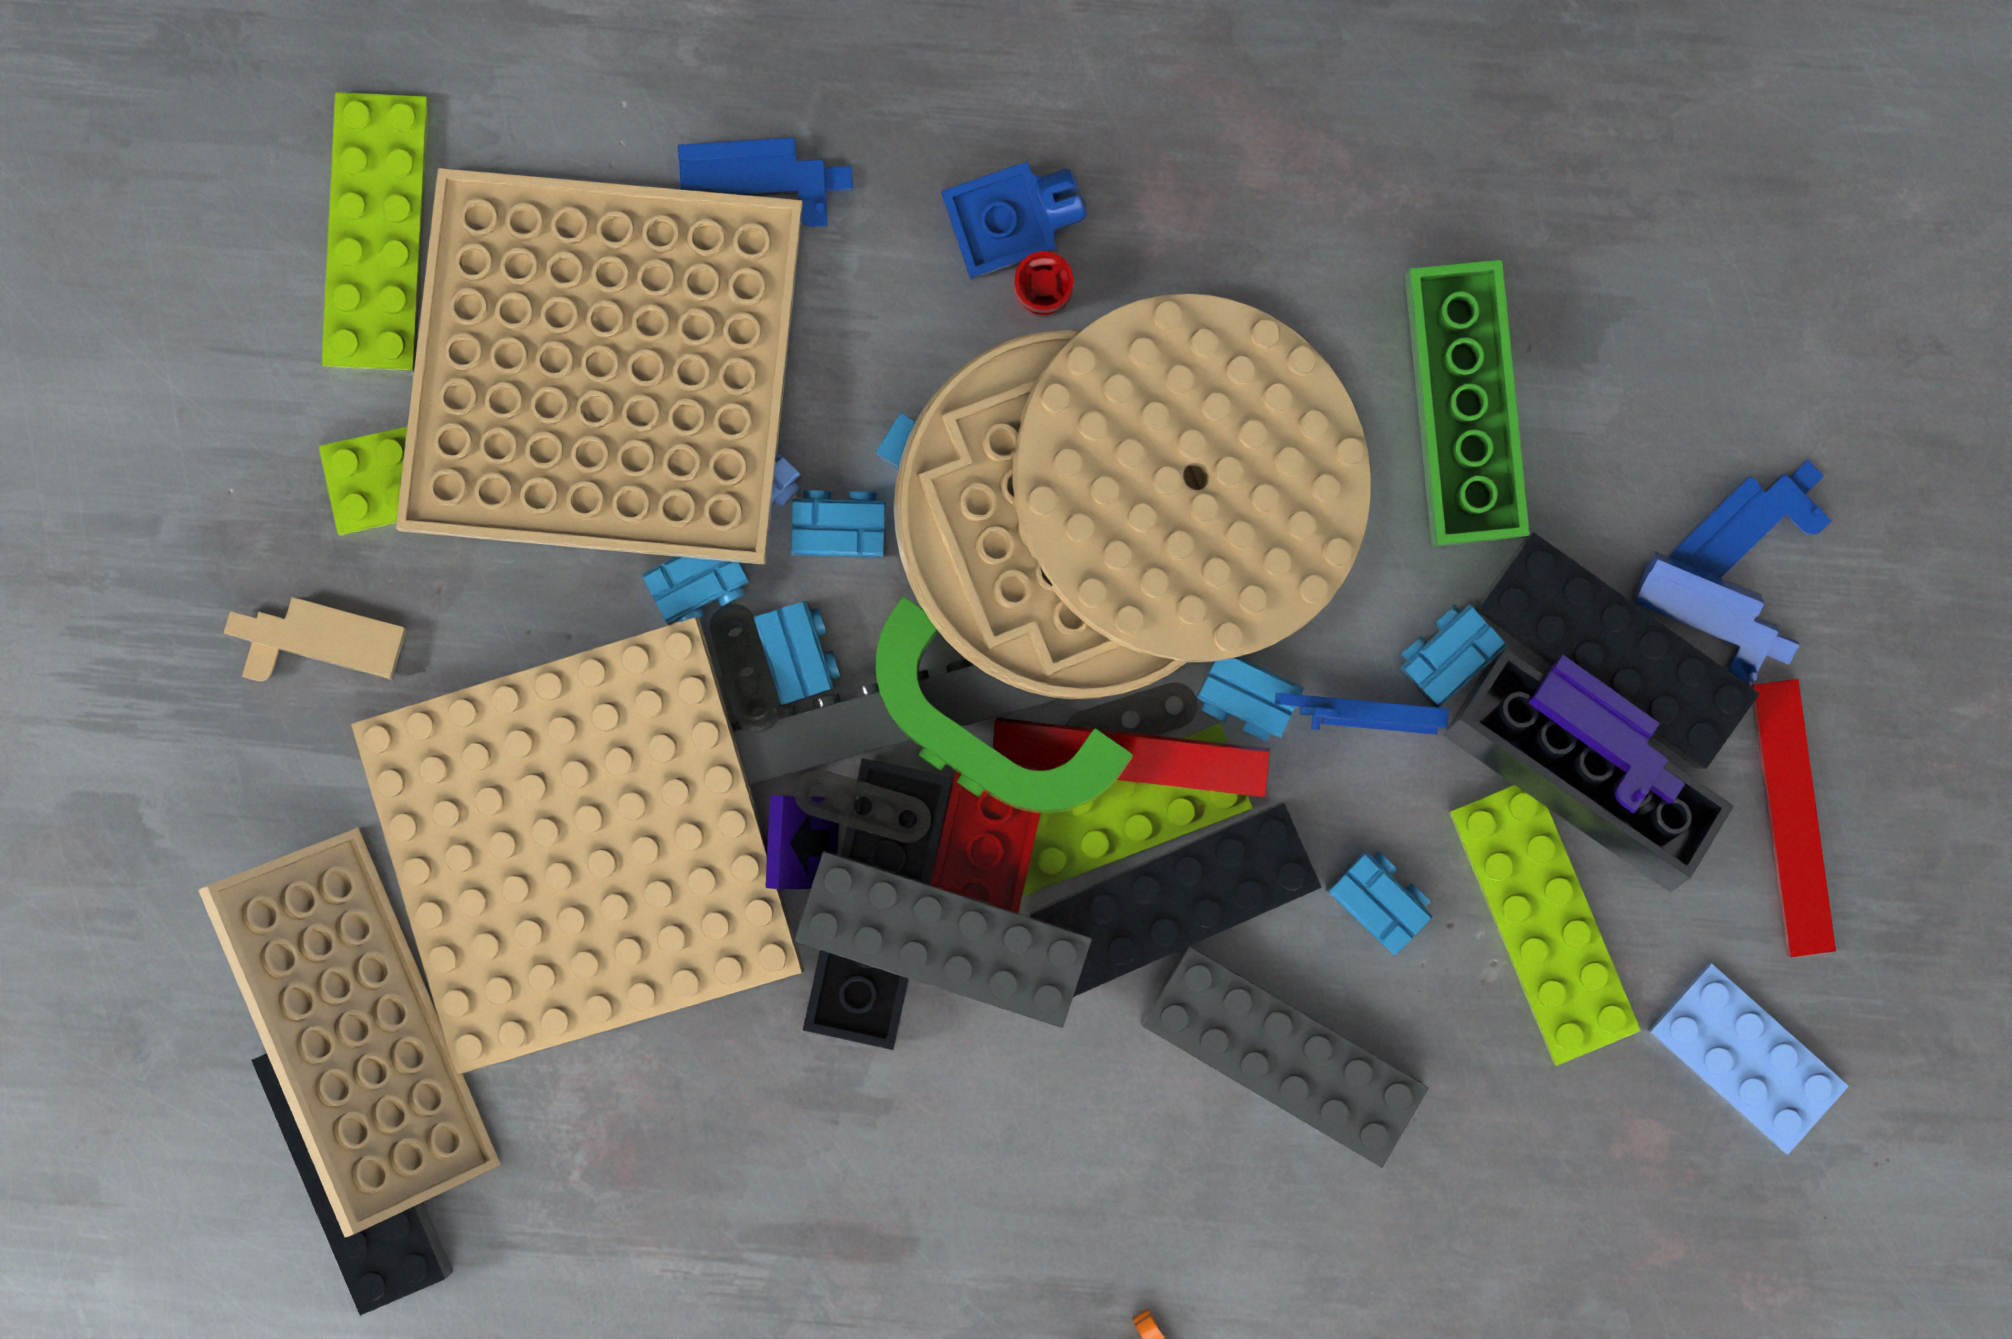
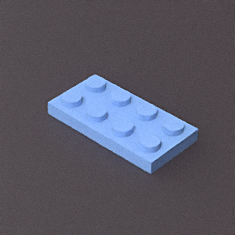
M1709 962L1648 1030L1786 1154L1793 1150L1849 1087L1717 967Z

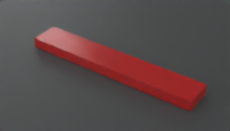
M1799 679L1754 684L1751 687L1760 693L1753 703L1787 955L1792 958L1836 952Z
M997 718L994 723L993 749L1013 763L1051 770L1070 761L1080 750L1094 728ZM1097 729L1133 754L1131 761L1117 780L1260 797L1266 796L1271 748Z

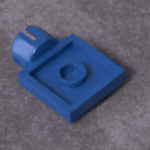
M1028 161L941 191L970 279L1021 263L1031 253L1058 250L1055 243V233L1061 228L1081 222L1087 216L1085 202L1081 195L1057 202V199L1080 191L1077 179L1071 170L1062 169L1045 176H1035L1031 171Z

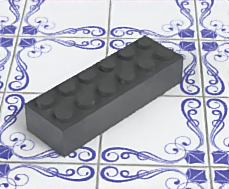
M825 850L823 851L794 941L1063 1028L1092 938L1090 935Z
M1192 946L1184 948L1141 1021L1144 1028L1381 1168L1384 1166L1429 1089L1419 1080Z

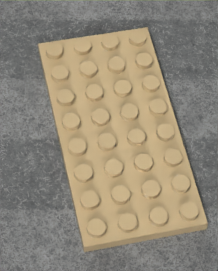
M359 828L217 881L198 890L344 1237L354 1235L501 1165L463 1074H457L448 1051L439 1017Z

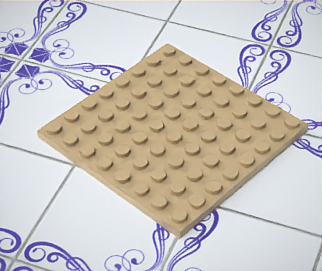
M438 168L396 529L403 532L765 565L803 212L802 200Z
M699 617L351 724L448 1051L458 1075L797 975L805 971L797 942L794 941L795 936L781 889H769L765 886L767 842Z

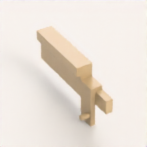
M291 597L285 619L258 612L257 618L230 611L224 634L252 642L242 677L253 681L262 682L271 677L279 650L392 680L401 648L405 642L407 630L401 626Z

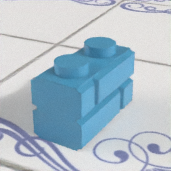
M804 490L803 499H793L791 554L793 556L885 558L886 502L876 501L877 493L849 492V500H831V491Z
M674 557L641 574L665 622L669 625L676 621L682 622L694 617L703 618L705 616L702 610L703 607L717 600L721 607L726 606L745 596L746 594L742 587L751 583L740 562Z
M802 601L753 617L781 705H787L836 689L833 679L839 678L841 675L833 651L824 653L819 638L820 635L827 633L819 607L810 610L808 601Z
M1453 605L1435 622L1440 629L1427 642L1422 636H1419L1401 653L1406 661L1398 668L1434 707H1441L1507 646L1503 639L1471 605L1465 606L1462 610Z
M1241 657L1212 662L1196 699L1204 702L1201 709L1204 713L1226 722L1229 715L1246 722L1242 729L1244 732L1267 742L1270 735L1281 738L1296 707L1276 705L1275 693L1302 695L1304 687Z
M1363 851L1329 885L1326 891L1395 956L1432 919L1433 915L1426 909L1431 901L1412 883L1405 889L1393 877L1398 869L1379 851L1373 857L1368 852Z

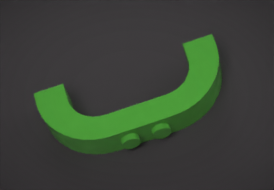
M902 596L886 620L880 634L876 651V677L880 694L890 716L907 737L923 748L919 753L921 758L940 771L945 765L961 774L957 782L978 797L985 791L1004 804L1035 813L1063 812L1085 805L1104 793L1118 779L1131 761L1133 754L1095 728L1077 754L1066 764L1051 770L1034 771L1013 763L935 709L920 690L918 673L922 657L939 631L931 623L922 608Z

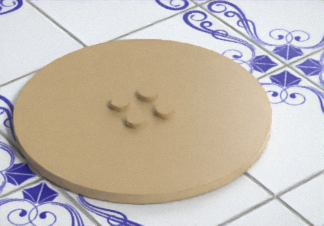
M1052 330L1011 339L985 351L949 377L930 398L907 438L900 459L894 498L895 533L907 579L919 604L931 623L964 658L996 679L1030 693L1074 700L1098 699L1120 695L1147 686L1168 676L1187 662H1177L1174 659L1133 651L1111 641L1091 628L1056 595L1051 588L1052 583L1043 572L1036 557L1033 558L1029 551L1016 511L1013 490V453L1016 452L1018 433L1022 422L1020 418L1030 392L1044 368L1055 354L1074 335L1081 331ZM1188 465L1183 472L1184 482L1189 488L1199 490L1204 486V476L1200 470L1201 467Z

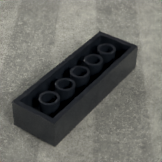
M1535 532L1530 533V536L1523 539L1474 608L1551 665L1562 655H1565L1655 719L1660 724L1652 737L1698 769H1707L1760 695L1759 692Z
M1506 648L1502 650L1487 665L1443 736L1670 893L1691 879L1734 806L1668 761L1664 768L1685 782L1675 801L1669 804L1649 790V793L1645 796L1636 812L1632 813L1618 802L1615 795L1616 788L1626 772L1530 705L1528 702L1545 678V675Z
M862 758L841 855L930 884L953 777ZM820 950L802 1031L894 1050L909 978Z
M1279 802L1030 912L1031 917L1091 936L1092 940L1073 996L1075 997L1322 887L1285 803Z
M266 1053L252 1059L255 1071L359 1315H364L445 1280L453 1270L424 1202L354 1235L344 1237L268 1054Z

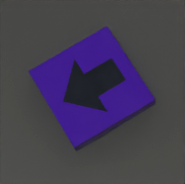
M770 795L766 888H812L823 851L827 850L837 854L840 798Z

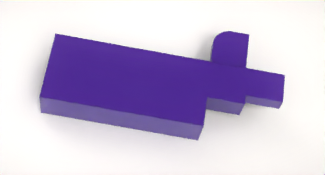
M1562 655L1554 662L1528 703L1626 772L1615 791L1616 799L1632 813L1636 812L1645 796L1649 793V790L1669 804L1674 802L1685 782L1666 770L1664 766L1669 759L1647 744L1648 739L1653 735L1660 723L1565 655Z

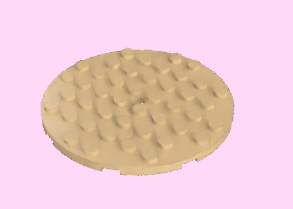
M1185 293L1161 295L1138 300L1098 318L1074 335L1047 364L1030 392L1020 418L1022 422L1018 433L1016 452L1013 453V490L1021 530L1032 557H1036L1043 572L1052 583L1051 588L1056 595L1087 625L1111 641L1139 653H1148L1157 657L1174 659L1177 662L1202 663L1228 660L1254 653L1292 635L1311 621L1329 603L1343 584L1361 547L1369 516L1371 470L1363 428L1353 402L1330 365L1310 343L1275 317L1252 306L1211 295ZM1188 465L1201 467L1200 470L1204 476V486L1199 490L1189 488L1184 482L1183 472Z

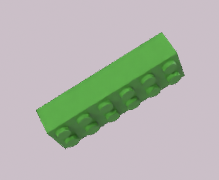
M1502 260L1410 268L1405 274L1431 547L1528 537L1530 533Z

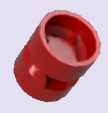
M1039 251L1031 253L1021 261L1015 272L1014 292L1017 302L1024 311L1033 316L1046 318L1057 315L1066 308L1072 297L1074 283L1072 269L1063 257L1054 252Z

